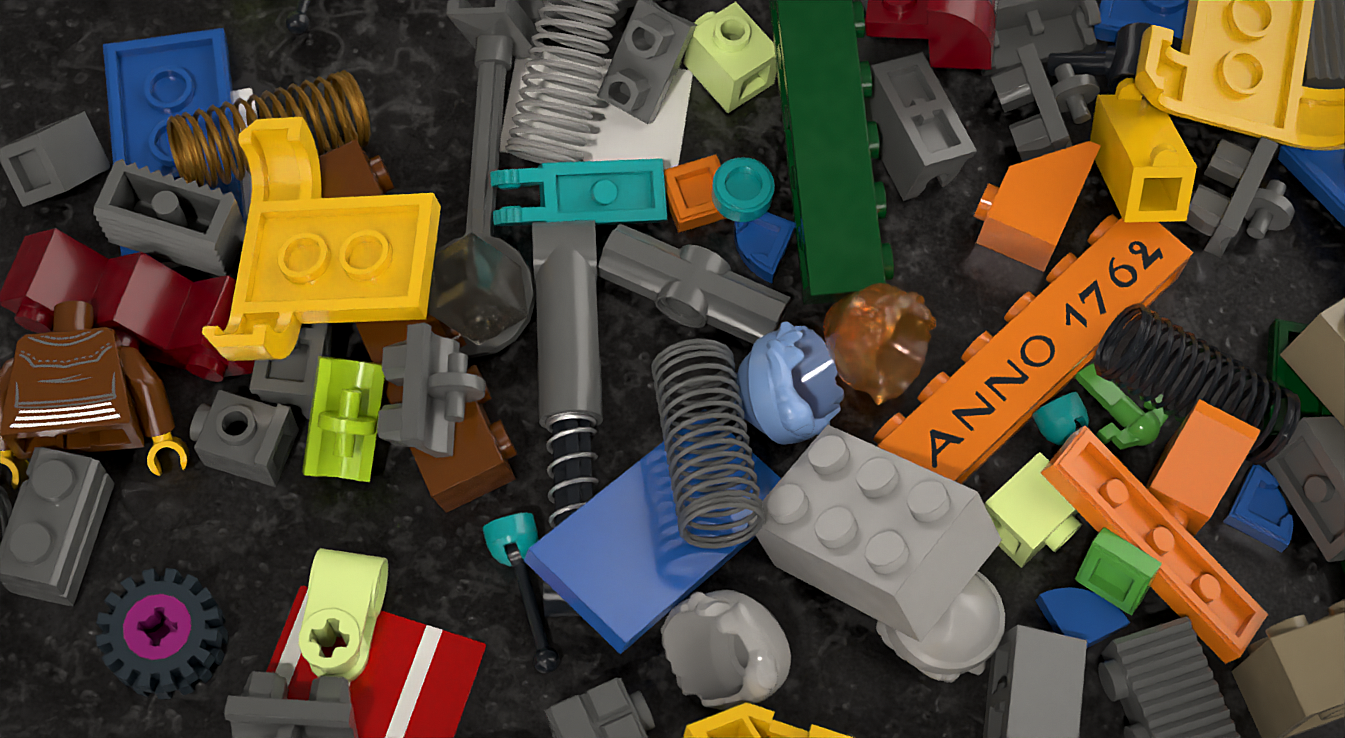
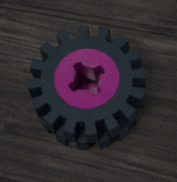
M154 568L142 571L143 581L136 583L130 576L120 582L126 589L124 593L118 597L111 591L104 600L110 607L108 614L98 613L96 624L102 630V634L95 635L97 647L103 652L104 656L101 658L107 667L124 685L132 687L137 694L148 697L149 693H154L159 699H172L171 691L179 690L184 696L194 692L191 683L200 678L205 684L213 676L209 671L213 662L221 665L225 656L221 650V644H228V631L223 625V622L226 620L222 610L208 589L204 588L195 577L188 574L184 578L177 569L170 568L165 569V576H159ZM161 619H164L163 626L159 627L155 632H148V630H152L156 625L160 624Z

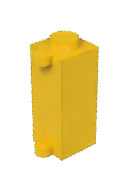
M1134 78L1123 79L1117 85L1115 94L1097 95L1090 138L1091 142L1101 145L1095 162L1124 222L1186 221L1197 165L1168 113L1157 109L1136 87Z

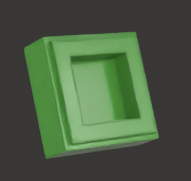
M1103 527L1092 542L1075 580L1127 614L1133 615L1143 601L1162 563Z

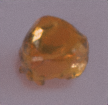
M876 283L847 295L836 302L826 313L823 325L825 342L839 376L855 390L868 392L874 399L875 404L881 405L887 399L899 397L919 375L921 367L925 362V355L928 350L927 344L931 339L929 331L936 327V319L931 315L930 309L924 305L925 299L922 295L915 291L907 293L887 283Z

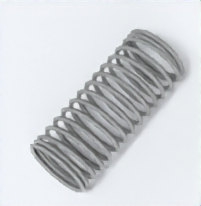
M541 0L545 5L538 9V14L542 20L535 23V28L539 33L531 37L536 46L528 50L533 60L525 63V67L530 73L522 76V81L527 87L518 90L524 100L515 104L517 110L521 113L512 117L513 122L518 127L509 130L512 138L507 140L508 145L505 148L508 153L540 164L582 162L584 157L578 151L528 140L516 133L536 134L554 141L584 147L587 145L585 139L557 131L534 128L521 122L519 119L537 120L561 129L588 133L590 129L587 125L559 117L535 114L522 106H538L558 114L584 120L594 118L591 112L569 105L537 100L528 96L525 92H538L565 102L589 107L597 105L596 101L582 94L540 87L528 79H543L565 88L587 93H598L600 89L593 83L568 76L542 73L531 66L544 65L559 72L591 80H600L603 78L601 72L585 66L543 59L534 52H548L569 61L596 67H603L606 65V62L599 56L570 48L547 46L537 39L549 38L576 49L600 54L609 52L607 45L592 39L610 40L613 38L609 31L597 26L613 27L616 25L613 18L602 13L615 14L619 12V8L615 4H618L621 0H581L605 7L591 5L578 0H562L577 7L554 5L548 0ZM554 11L577 21L550 18L544 12ZM578 14H582V15L594 17V18H597V19H600V20H596V19L584 17V16H581V15H578ZM551 24L576 35L548 32L541 25Z

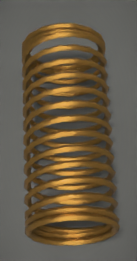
M343 70L335 74L331 73L326 80L320 76L313 83L305 80L300 87L292 83L287 91L278 87L274 94L266 90L260 98L254 94L250 95L247 101L239 97L234 102V105L225 101L220 109L212 104L208 108L207 113L198 108L193 116L187 112H184L182 115L176 114L175 117L171 115L167 120V134L171 153L180 178L184 177L187 184L196 181L198 187L204 186L205 177L209 186L216 188L218 184L217 172L223 183L227 185L231 181V170L240 181L245 177V168L251 175L246 154L239 144L238 137L241 131L258 119L252 108L253 100H256L259 104L260 119L280 118L279 114L281 118L293 117V109L295 116L303 117L308 125L306 105L316 131L319 145L317 153L319 157L325 154V149L330 152L338 148V146L344 145L335 123L331 106V95L339 123L344 132L345 144L357 139L361 147L367 146L371 135L370 121L364 97L358 83L350 73ZM320 82L324 84V97L317 88ZM306 86L312 89V103L304 92ZM294 89L298 92L299 108L291 96ZM280 93H283L285 96L286 112L278 100ZM344 93L353 111L357 132L350 119ZM266 97H270L272 100L273 117L265 104ZM318 101L323 109V112L328 123L332 140V148L326 138L322 126L318 108ZM239 104H243L246 109L247 126L239 113ZM227 107L233 113V125L235 134L227 117L225 116V111ZM213 111L219 116L222 140L212 121ZM199 115H202L206 121L209 146L198 124ZM186 118L189 120V122H190L191 125L193 126V134H192V132H191V130H190V127L188 126V124H187V122H186V120H185ZM228 136H229V139H230V141H231V144H232V147H233V150H234V153H235V157H236V160H237L238 168H237V166H236V164H235V161H234V158H233V155H232V152H231V148H230ZM215 142H216V144H217V147H218V150H219V153H220V156H221V159H222V163H223L224 170H223V168H222V165H221V162H220V159H219V156H218V153H217V149H216ZM203 150H204V153H205V156H206V159H207V163H208V166H209V170H208V167H207V164H206V161H205V158H204Z

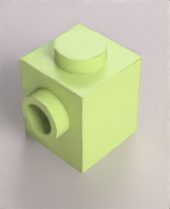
M736 1L718 13L714 11L707 12L694 22L697 26L686 48L684 65L727 113H730L774 84L777 72L774 43Z
M1040 452L984 504L1002 539L998 546L1021 568L1045 545L1056 552L1082 525L1075 518L1078 511L1041 474V471L1050 461Z

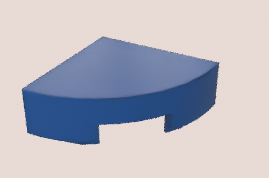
M768 212L750 222L734 221V240L741 259L753 273L772 284L795 233L794 222Z
M1252 464L1223 522L1282 553L1288 547L1292 537V515L1289 514L1286 501L1278 489L1279 483L1276 478L1262 466Z
M1057 588L1039 594L1035 600L1054 633L1087 640L1086 649L1120 632L1130 624L1127 617L1118 607L1089 590Z

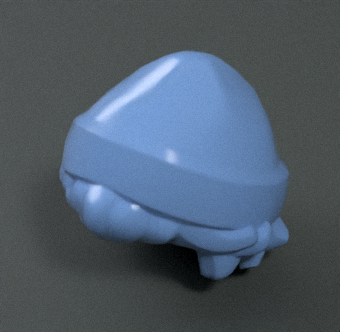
M782 322L779 330L770 332L756 340L752 350L739 366L737 385L740 387L739 397L742 399L741 409L745 412L744 420L778 444L799 443L819 435L827 424L830 425V420L841 411L839 403L844 398V390L836 384L835 378L838 375V370L821 336L806 326H793L789 322Z

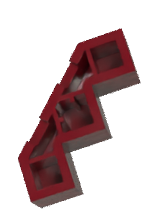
M56 228L24 237L0 291V305L16 314L14 320L20 326L36 333L53 332L54 306L64 301H83L93 306L94 328L107 327L114 329L123 346L138 349L145 359L182 368L200 378L215 382L222 381L224 377L251 374L253 372L255 360H227L202 334L204 326H219L224 331L228 324L236 280L229 275L192 282L142 251L108 259Z

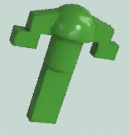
M1094 363L1077 372L1075 379L1124 428L1120 431L1111 422L1100 429L1096 437L1104 445L1112 441L1121 450L1136 445L1145 446L1156 440L1160 433V428L1169 417L1164 414L1163 407L1159 409L1152 407L1150 400L1143 405L1149 411L1145 413L1112 381L1109 382L1098 376ZM1160 394L1155 398V401L1161 403L1163 395Z

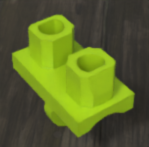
M318 356L302 470L304 475L339 477L370 482L378 426V412L381 406L385 377L382 371V363Z

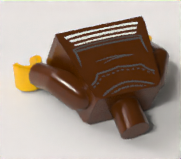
M83 301L60 302L54 306L53 332L25 334L17 341L14 357L6 360L0 369V463L10 468L13 476L11 484L14 490L21 487L22 482L29 479V476L26 474L29 462L26 458L32 457L35 447H44L72 454L144 447V436L151 437L153 441L147 456V464L151 472L157 476L162 475L161 464L157 459V451L165 447L176 450L180 456L182 469L186 468L189 460V449L180 438L171 435V431L176 425L162 380L138 349L122 345L114 329L107 327L94 328V310L91 304Z

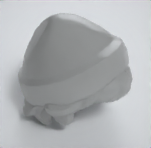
M977 571L921 642L879 620L876 623V630L881 635L883 642L891 649H894L897 656L906 660L930 678L952 683L960 674L965 672L980 675L985 670L986 660L996 652L1005 628V611L1002 599L995 586L983 574Z
M716 590L705 594L695 592L690 598L680 602L670 611L661 628L665 656L671 663L672 673L677 676L678 686L682 689L684 695H698L705 707L728 710L746 702L750 704L761 702L776 692L787 678L791 663V653L786 636L775 616L764 605L745 594L733 590Z

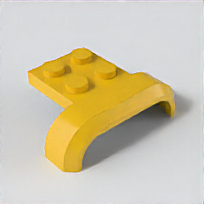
M1189 0L1180 52L1170 46L1173 41V30L1151 25L1144 31L1138 57L1135 85L1157 109L1175 116L1257 138L1263 136L1273 142L1308 150L1345 149V88L1326 90L1302 86L1315 0Z
M303 117L256 119L239 133V144L246 154L250 167L252 195L231 313L224 331L219 326H204L202 329V334L224 358L230 361L284 359L292 352L296 345L301 324L426 319L441 205L434 193L321 198V172L318 153L312 133Z

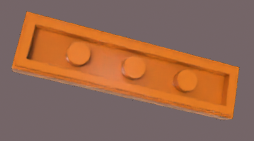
M1086 425L1072 433L1041 471V474L1098 533L1105 527L1160 561L1162 565L1150 587L1180 618L1187 616L1191 620L1192 629L1225 664L1240 658L1268 616V613Z

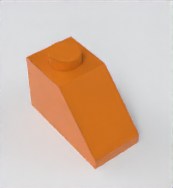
M1087 141L1009 166L1000 188L988 183L979 202L974 217L984 221L976 243L1044 272L1101 145Z
M1199 399L1167 442L1145 487L1194 537L1212 516L1261 430Z

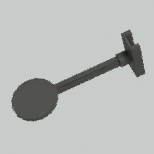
M468 0L447 1L446 15L475 48L474 64L479 69L466 233L463 237L454 239L435 251L433 271L443 292L432 297L441 315L450 310L453 313L467 343L466 346L459 349V353L468 355V358L496 354L515 342L530 322L536 302L534 274L524 257L512 246L493 236V211H495L497 187H491L490 172L497 171L499 168L506 71L511 68L512 59H532L528 50L536 45L531 37L539 33L516 0H495V7L473 8ZM538 38L537 40L542 43L543 38ZM534 52L537 56L541 57L542 52Z

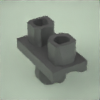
M638 0L597 97L646 124L654 122L672 79L680 68L681 59L697 25L664 10L652 0Z
M1034 42L1017 48L1021 60L1020 63L1012 65L991 77L1004 113L1034 101L1038 105L1040 114L1009 125L1022 161L1071 147L1072 143L1061 113L1070 111L1075 124L1088 121L1091 118V114L1087 104L1093 101L1100 92L1097 80L1093 75H1075L1070 63L1062 64L1054 70L1058 83L1050 87Z
M1262 136L1254 150L1235 142L1221 139L1205 169L1204 175L1232 187L1233 190L1230 196L1227 197L1199 184L1190 201L1187 220L1183 221L1196 230L1210 236L1204 251L1221 258L1231 237L1236 235L1244 217L1250 222L1246 230L1247 234L1256 239L1264 238L1267 229L1283 230L1290 225L1295 210L1292 203L1283 196L1287 188L1286 185L1278 180H1270L1266 189L1258 188L1279 145L1278 143Z
M426 323L408 325L407 340L383 348L382 371L385 379L396 386L404 387L402 403L384 405L378 412L377 434L379 438L396 446L414 447L435 458L453 456L455 422L464 421L465 402L478 401L484 398L486 383L483 378L467 373L468 355L459 353V342L434 334L431 331V326Z
M253 671L249 675L241 696H228L224 715L225 719L231 722L232 738H358L348 680L344 677L319 676L312 681L309 701L287 699L289 689L285 677L277 673Z

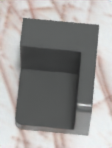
M85 111L44 126L0 147V163L22 207L66 192L110 167L109 160Z

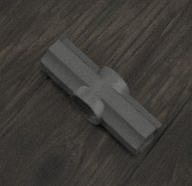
M620 223L615 230H612L597 265V276L654 300L656 307L668 318L682 325L694 328L704 327L707 323L752 344L760 337L779 330L790 302L789 296L732 272L726 260L707 248L689 244L683 246L680 250Z

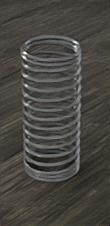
M701 338L683 340L668 346L656 356L651 364L663 439L665 440L671 489L674 491L673 500L676 504L675 510L678 517L679 536L686 543L700 548L717 549L730 547L747 541L756 535L765 524L762 500L759 498V487L756 485L757 474L754 472V461L751 459L752 449L749 447V436L746 434L745 412L741 409L742 399L739 397L740 387L737 385L733 353L727 345L715 340ZM697 349L715 350V351H702V350H700V351L685 353V354H683V355H681V356H678V357H676V358L670 360L666 365H664V366L659 370V368L661 367V365H662V363H663L664 361H666V360H667L668 358H670L671 356H674V355H676V354L682 353V352H684V351L697 350ZM716 356L727 362L725 366L718 363L688 365L674 371L665 379L662 377L664 372L673 364L688 358ZM702 368L721 369L715 375L692 377L681 382L671 381L674 377L691 370ZM724 383L729 384L727 389L717 388ZM673 392L684 393L675 399L669 396ZM720 393L701 400H684L699 394ZM726 395L732 397L730 401L720 400ZM676 404L687 405L678 411L672 409ZM709 405H721L718 408L711 409L708 411L692 413L688 412L699 407ZM729 407L734 409L731 414L722 412ZM679 416L689 418L681 423L674 421ZM723 418L711 423L692 425V423L699 420ZM731 419L736 421L734 426L723 425ZM670 425L676 426L674 429H670ZM680 429L693 430L684 435L677 433ZM716 430L723 431L710 436L693 437L700 433ZM732 432L739 434L735 439L723 438ZM675 437L678 438V440L673 442L672 438ZM684 441L697 442L686 448L679 446ZM727 443L714 448L697 449L702 446ZM734 445L741 446L738 451H723ZM676 449L681 451L677 455L674 453ZM687 453L699 455L690 460L682 458ZM719 456H727V457L720 458V459H717V460L702 461V460H704V459H709V458H714V457H719ZM737 457L744 459L740 464L726 463ZM678 462L683 464L679 468L676 465ZM689 466L704 467L692 473L684 471ZM721 469H728V470H724V471H721V472H718V473H708V474H704V473L711 472V471H716V470H721ZM738 470L746 472L741 477L727 476L737 472ZM680 474L685 476L683 480L679 479ZM693 478L709 479L697 485L687 484ZM729 482V483H725V484H722V485L709 486V485H714V484ZM740 483L748 485L743 490H725L735 487ZM683 487L688 489L684 494L681 492ZM695 491L712 492L700 498L690 497ZM685 500L691 502L688 506L683 504ZM734 507L725 511L708 512L714 509ZM744 509L753 511L748 516L727 524L707 525L691 521L697 516L713 518L732 515ZM757 515V519L753 524L730 535L703 537L692 534L686 529V526L689 525L702 530H725L743 525Z

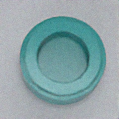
M739 157L726 161L717 169L713 177L712 201L715 208L724 217L737 222H750L762 217L770 208L774 193V179L764 164L752 158Z

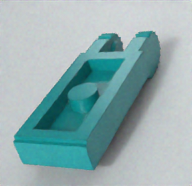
M661 158L542 163L538 168L504 169L490 172L491 187L511 190L539 185L541 207H502L500 210L493 211L494 226L532 225V222L595 220L596 226L617 225L619 223H660L667 220L663 159Z

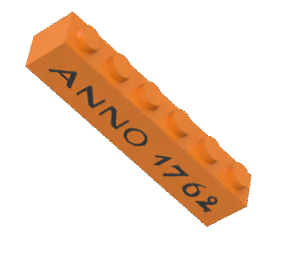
M1113 214L1109 215L1089 236L1087 242L1091 246L1079 258L1070 252L1051 270L1046 278V281L1050 283L1048 287L1037 297L1029 291L1015 302L1004 317V320L1008 322L1004 328L994 337L988 331H985L972 342L961 357L965 364L951 377L943 371L927 384L917 398L922 404L907 418L900 412L890 418L873 439L878 444L877 447L963 484L1032 418L1034 412L1045 406L1076 376L1077 372L1084 369L1095 358L1100 341L1114 319L1131 305L1140 303L1145 305V307H1149L1178 279L1193 252L1159 222H1124L1122 217L1118 219Z

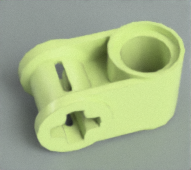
M323 548L317 551L310 572L308 600L299 632L300 650L317 677H344L350 682L355 680L364 671L368 662L376 619L380 614L388 580V560L386 558ZM336 637H343L347 647H336L332 658H326L321 648L332 647Z

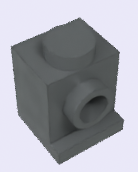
M218 390L212 405L202 403L197 408L190 427V439L196 441L194 449L203 465L276 487L299 428L291 408L288 406L277 404L274 407ZM235 423L247 427L240 435H230Z

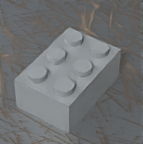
M828 424L762 501L765 524L756 534L757 539L769 558L779 569L919 642L925 638L1002 541L977 491ZM757 515L747 522L749 526L757 519Z

